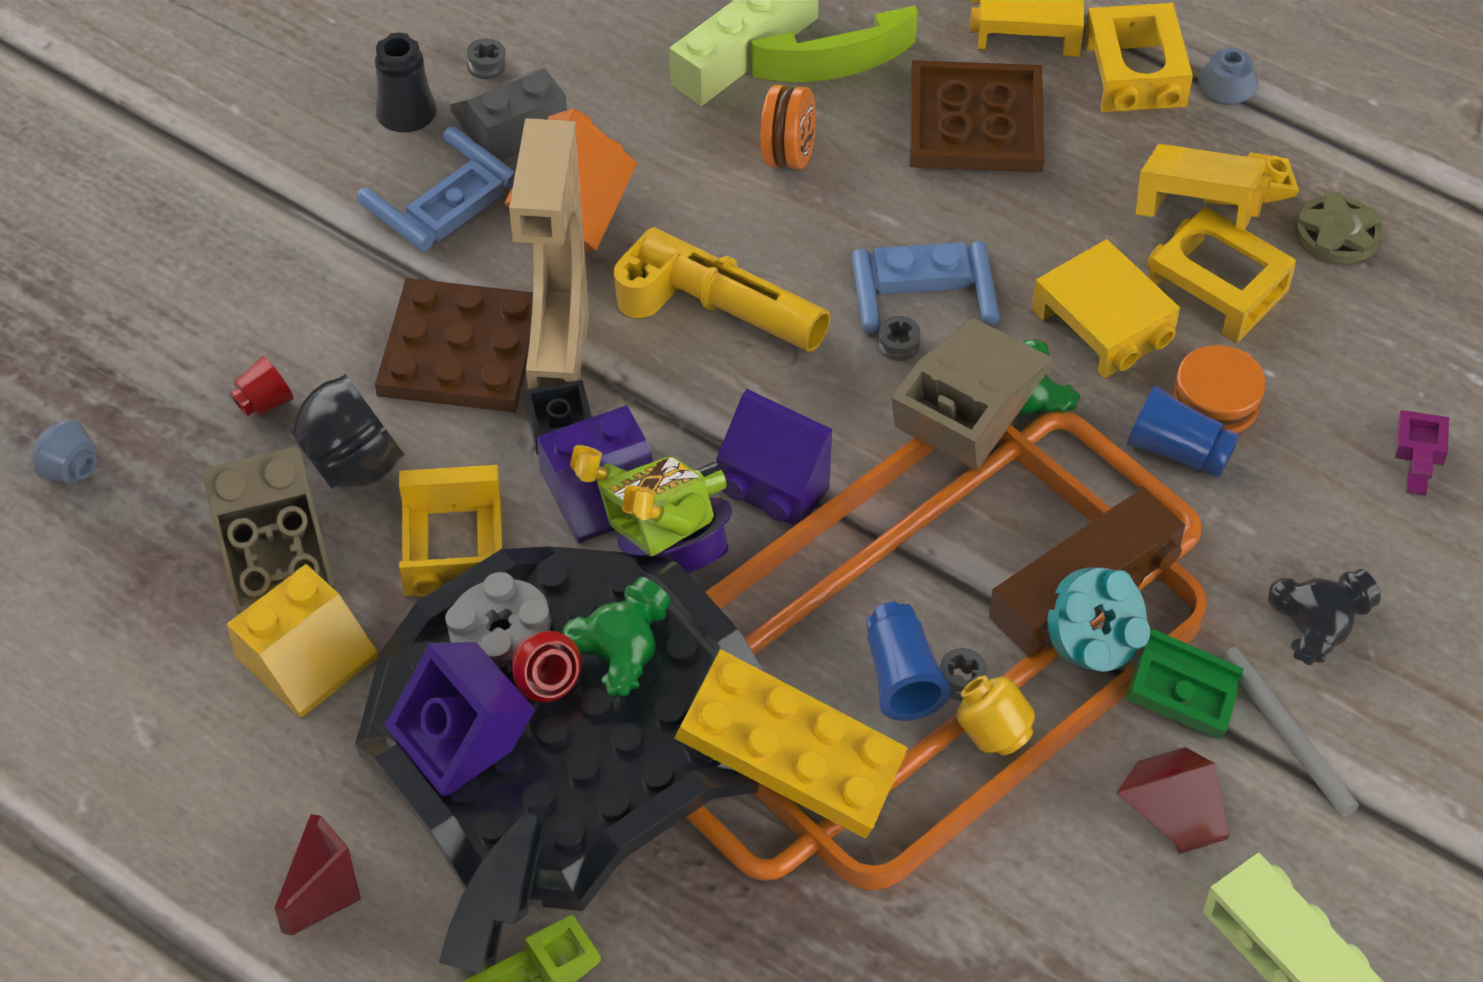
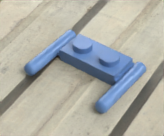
M448 127L443 133V139L470 161L409 204L404 214L369 188H363L357 194V201L422 252L429 250L434 240L440 242L504 195L506 187L509 189L513 188L516 171L456 127Z
M982 241L973 242L965 247V242L874 248V253H869L865 249H858L851 254L862 330L866 334H875L880 328L875 290H878L880 295L970 289V284H975L982 322L989 326H995L1000 321L987 245Z

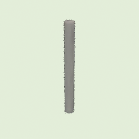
M1232 647L1225 651L1221 659L1244 668L1238 682L1341 817H1347L1356 811L1359 807L1358 802L1238 647Z

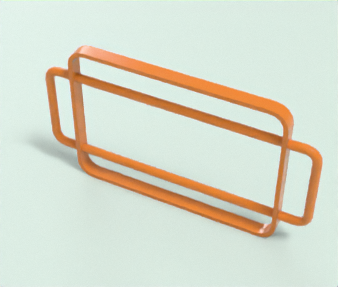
M1059 411L1048 412L1036 418L1020 431L1010 424L997 442L1000 446L987 456L978 470L968 469L744 639L755 656L1014 459L1019 461L1090 522L1110 510L1111 507L1035 445L1036 442L1054 430L1061 429L1072 433L1139 489L1144 486L1185 524L1180 546L1182 552L1179 558L1169 568L1165 570L1158 568L1146 576L1138 589L1141 591L1153 580L1159 578L1183 598L1190 607L1192 614L1168 635L1187 644L1201 630L1207 599L1201 584L1192 574L1179 565L1177 561L1191 551L1200 540L1202 532L1200 517L1187 502L1085 419L1067 411L1065 413H1060ZM917 438L912 439L705 593L721 609L933 452L935 448ZM1104 612L1090 622L1091 628H1095L1105 620ZM1044 647L1032 657L1026 656L1001 677L1011 679L1020 688L1060 655L1055 648L1047 649ZM1135 662L899 856L885 864L872 866L859 863L832 840L845 829L844 827L827 818H823L816 824L791 799L760 783L758 792L754 794L799 837L780 854L771 859H762L755 856L704 805L686 816V818L739 871L750 878L763 881L779 879L791 873L815 853L841 879L850 885L870 891L887 889L902 881L1120 701L1126 694ZM957 712L906 752L889 793L965 732L958 723Z

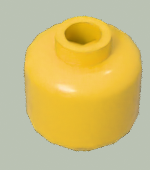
M980 676L971 681L962 690L961 696L963 700L957 709V720L979 750L989 754L998 752L999 755L1005 756L1021 748L1032 737L1035 711L1014 681L1007 677H997L989 680L987 676Z

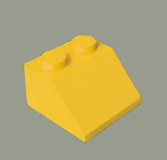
M307 564L226 624L235 657L300 719L379 658L378 651L340 594Z

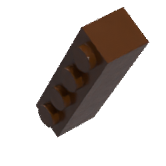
M1143 486L993 588L989 618L1029 658L1044 647L1052 649L1054 646L1048 631L1049 609L1055 610L1056 600L1059 596L1055 591L1064 578L1082 568L1099 567L1125 571L1131 576L1136 586L1139 587L1146 576L1158 568L1160 570L1169 568L1179 558L1182 552L1180 546L1185 524ZM1097 606L1094 608L1096 615L1094 619L1103 612Z

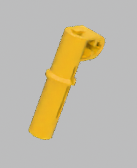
M656 227L648 229L619 259L614 267L617 305L624 315L631 318H646L654 315L680 289L700 299L702 307L710 311L719 308L809 353L819 347L830 326L831 314L827 309L739 268L737 261L728 255L718 258Z

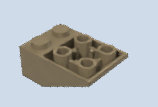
M972 317L921 358L893 394L891 401L895 427L965 465L978 470L1052 367L1054 358Z
M299 445L201 469L237 614L243 612L305 564L335 589Z

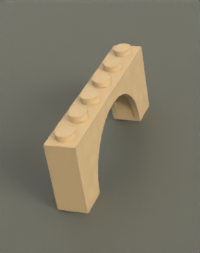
M525 118L509 212L512 241L517 243H533V306L526 366L528 389L580 379L589 320L575 121Z

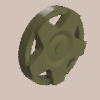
M1332 192L1313 199L1302 207L1297 217L1295 232L1300 244L1315 257L1331 263L1351 264L1363 261L1375 253L1381 240L1382 225L1380 216L1373 207H1368L1355 199L1344 197L1341 193ZM1371 228L1373 238L1367 233L1366 230ZM1306 229L1318 234L1316 242L1309 236ZM1348 247L1354 251L1344 252L1336 250L1339 248Z

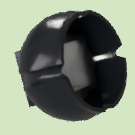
M346 374L340 378L326 381L311 391L303 401L296 416L294 430L291 431L298 445L331 489L335 486L347 488L362 487L377 482L389 474L399 459L405 455Z

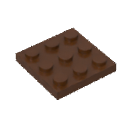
M912 60L909 167L1043 172L1042 65Z
M406 278L375 382L376 395L378 397L516 413L526 374L533 292Z

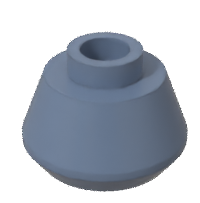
M1234 48L1216 52L1201 69L1198 78L1201 90L1211 100L1224 105H1235L1248 100L1255 94L1258 87V78L1251 58L1246 53Z
M74 420L56 422L43 431L35 443L32 461L35 472L40 478L72 484L86 479L94 471L97 464V450L95 444L80 423Z

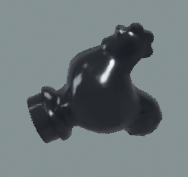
M1364 569L1344 572L1338 579V582L1314 578L1298 583L1292 578H1281L1270 586L1268 602L1272 608L1291 617L1302 632V637L1295 639L1291 643V648L1294 650V658L1303 661L1306 665H1312L1314 662L1323 663L1325 655L1331 653L1333 647L1345 642L1350 635L1354 624V614L1367 615L1371 608L1378 605L1381 600L1380 590L1376 581Z

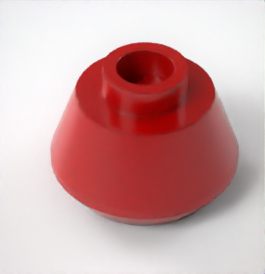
M544 631L525 638L518 644L512 657L513 678L517 688L527 698L537 702H552L562 698L575 686L579 678L582 664L579 649L572 639L556 631Z

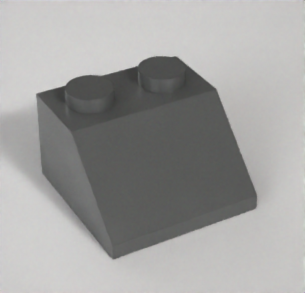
M543 68L525 73L450 104V108L471 139L503 161L519 154L525 118L547 120L551 115L567 111L565 93L547 70Z

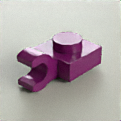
M1405 410L1400 411L1396 429L1395 458L1410 460L1406 493L1426 496L1427 482L1433 475V464L1444 466L1448 455L1449 417Z

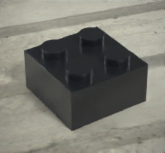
M583 380L524 390L525 408L536 455L539 454L537 437L592 418Z

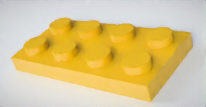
M722 649L719 650L674 737L676 740L865 839L876 823L908 750V747Z

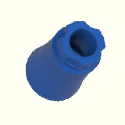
M1155 385L1138 415L1127 446L1158 454L1180 462L1199 472L1204 468L1205 471L1221 477L1240 435L1223 428V423L1185 405Z
M892 601L875 607L873 614L866 618V627L868 631L867 640L878 681L880 710L885 716L900 721L916 720L936 712L948 701L951 695V686L936 662L921 621L916 617L915 611L910 604H899L896 601Z

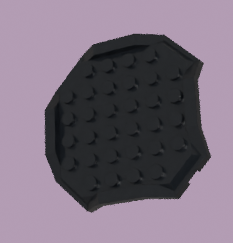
M552 546L500 549L414 604L380 652L355 746L359 756L380 770L432 837L464 890L482 861L500 838L525 813L538 806L549 808L530 900L542 901L545 908L584 911L621 861L712 799L758 792V782L676 740L674 737L720 649L762 671L763 669L735 624L677 562L656 555L652 557L635 556L624 552ZM493 573H507L514 580H521L536 587L544 595L548 603L552 620L550 631L562 633L564 626L571 619L578 616L587 618L603 605L626 601L624 597L625 588L633 585L639 577L652 580L669 595L671 604L665 611V618L650 623L655 641V651L651 659L643 666V673L638 678L639 688L630 690L629 694L625 697L620 695L610 696L607 693V688L601 683L603 676L608 674L610 664L598 655H581V672L575 686L565 696L552 702H537L523 695L535 709V712L513 750L450 795L441 796L384 726L429 643H451L445 619L447 611L463 593L475 585L483 583ZM508 620L495 621L491 624L489 631L492 632L498 627L504 631L510 628ZM507 667L499 668L517 688L513 672H508Z

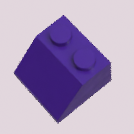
M746 389L741 396L716 458V463L721 468L727 484L726 488L722 491L731 499L743 500L763 510L776 521H785L793 526L797 525L813 512L830 488L832 429Z
M625 405L537 437L540 472L577 544L614 531L615 529L610 526L597 479L594 482L580 480L576 476L575 471L570 467V461L574 447L576 445H584L602 453L599 465L601 467L606 463H610L623 470L630 471L652 463L653 459L647 440L629 407Z
M477 642L429 643L384 726L441 796L452 794L510 753L534 714L535 709Z

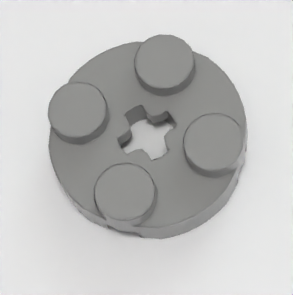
M503 572L489 575L483 583L475 585L463 593L447 611L445 617L451 643L477 642L498 668L507 667L508 672H513L512 657L518 644L531 635L550 631L552 624L548 603L544 595L533 585L521 580H514L511 575ZM508 620L510 628L504 631L498 627L492 632L489 631L491 624L495 621Z

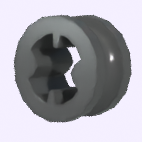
M488 38L472 42L467 49V68L469 73L479 79H491L500 75L505 70L506 65L504 46L499 41Z
M892 316L881 323L878 333V347L884 356L895 361H905L917 354L920 348V328L914 320L905 316ZM898 334L899 338L902 335H906L908 338L905 343H900V339H897L896 343L891 341V336Z
M953 649L946 653L941 660L940 669L951 686L950 698L962 701L961 692L965 686L980 676H986L987 666L985 660L972 649ZM960 668L964 674L972 673L971 679L964 680L961 675L953 676L954 670Z

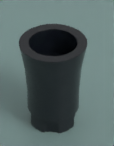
M391 33L387 38L378 41L376 45V117L382 126L391 131L413 132L431 123L436 115L437 107L429 88L424 59L419 50L418 41L411 39L407 33Z

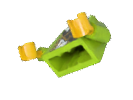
M576 445L574 447L570 461V467L575 471L576 476L580 480L594 482L597 479L610 526L651 557L711 523L714 514L709 496L724 490L727 485L721 468L715 462L693 470L675 457H665L626 471L610 463H606L603 467L599 466L602 453L584 445Z

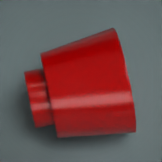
M261 356L234 381L236 390L230 393L232 399L245 416H249L254 412L260 417L294 399L290 388L281 374L264 356Z

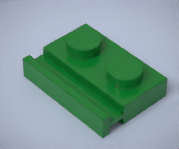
M1150 628V638L1136 657L1124 699L1215 739H1220L1227 733L1239 689L1237 688L1238 680L1242 676L1244 668Z

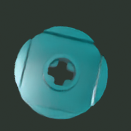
M1087 567L1069 574L1059 584L1055 593L1059 594L1055 610L1049 609L1047 624L1049 636L1055 650L1067 662L1075 663L1083 669L1102 672L1111 671L1127 663L1135 655L1138 648H1142L1147 644L1150 638V626L1146 621L1145 603L1141 592L1128 573L1121 570ZM1096 606L1100 611L1104 612L1105 621L1102 629L1091 628L1090 621L1096 617L1094 610Z

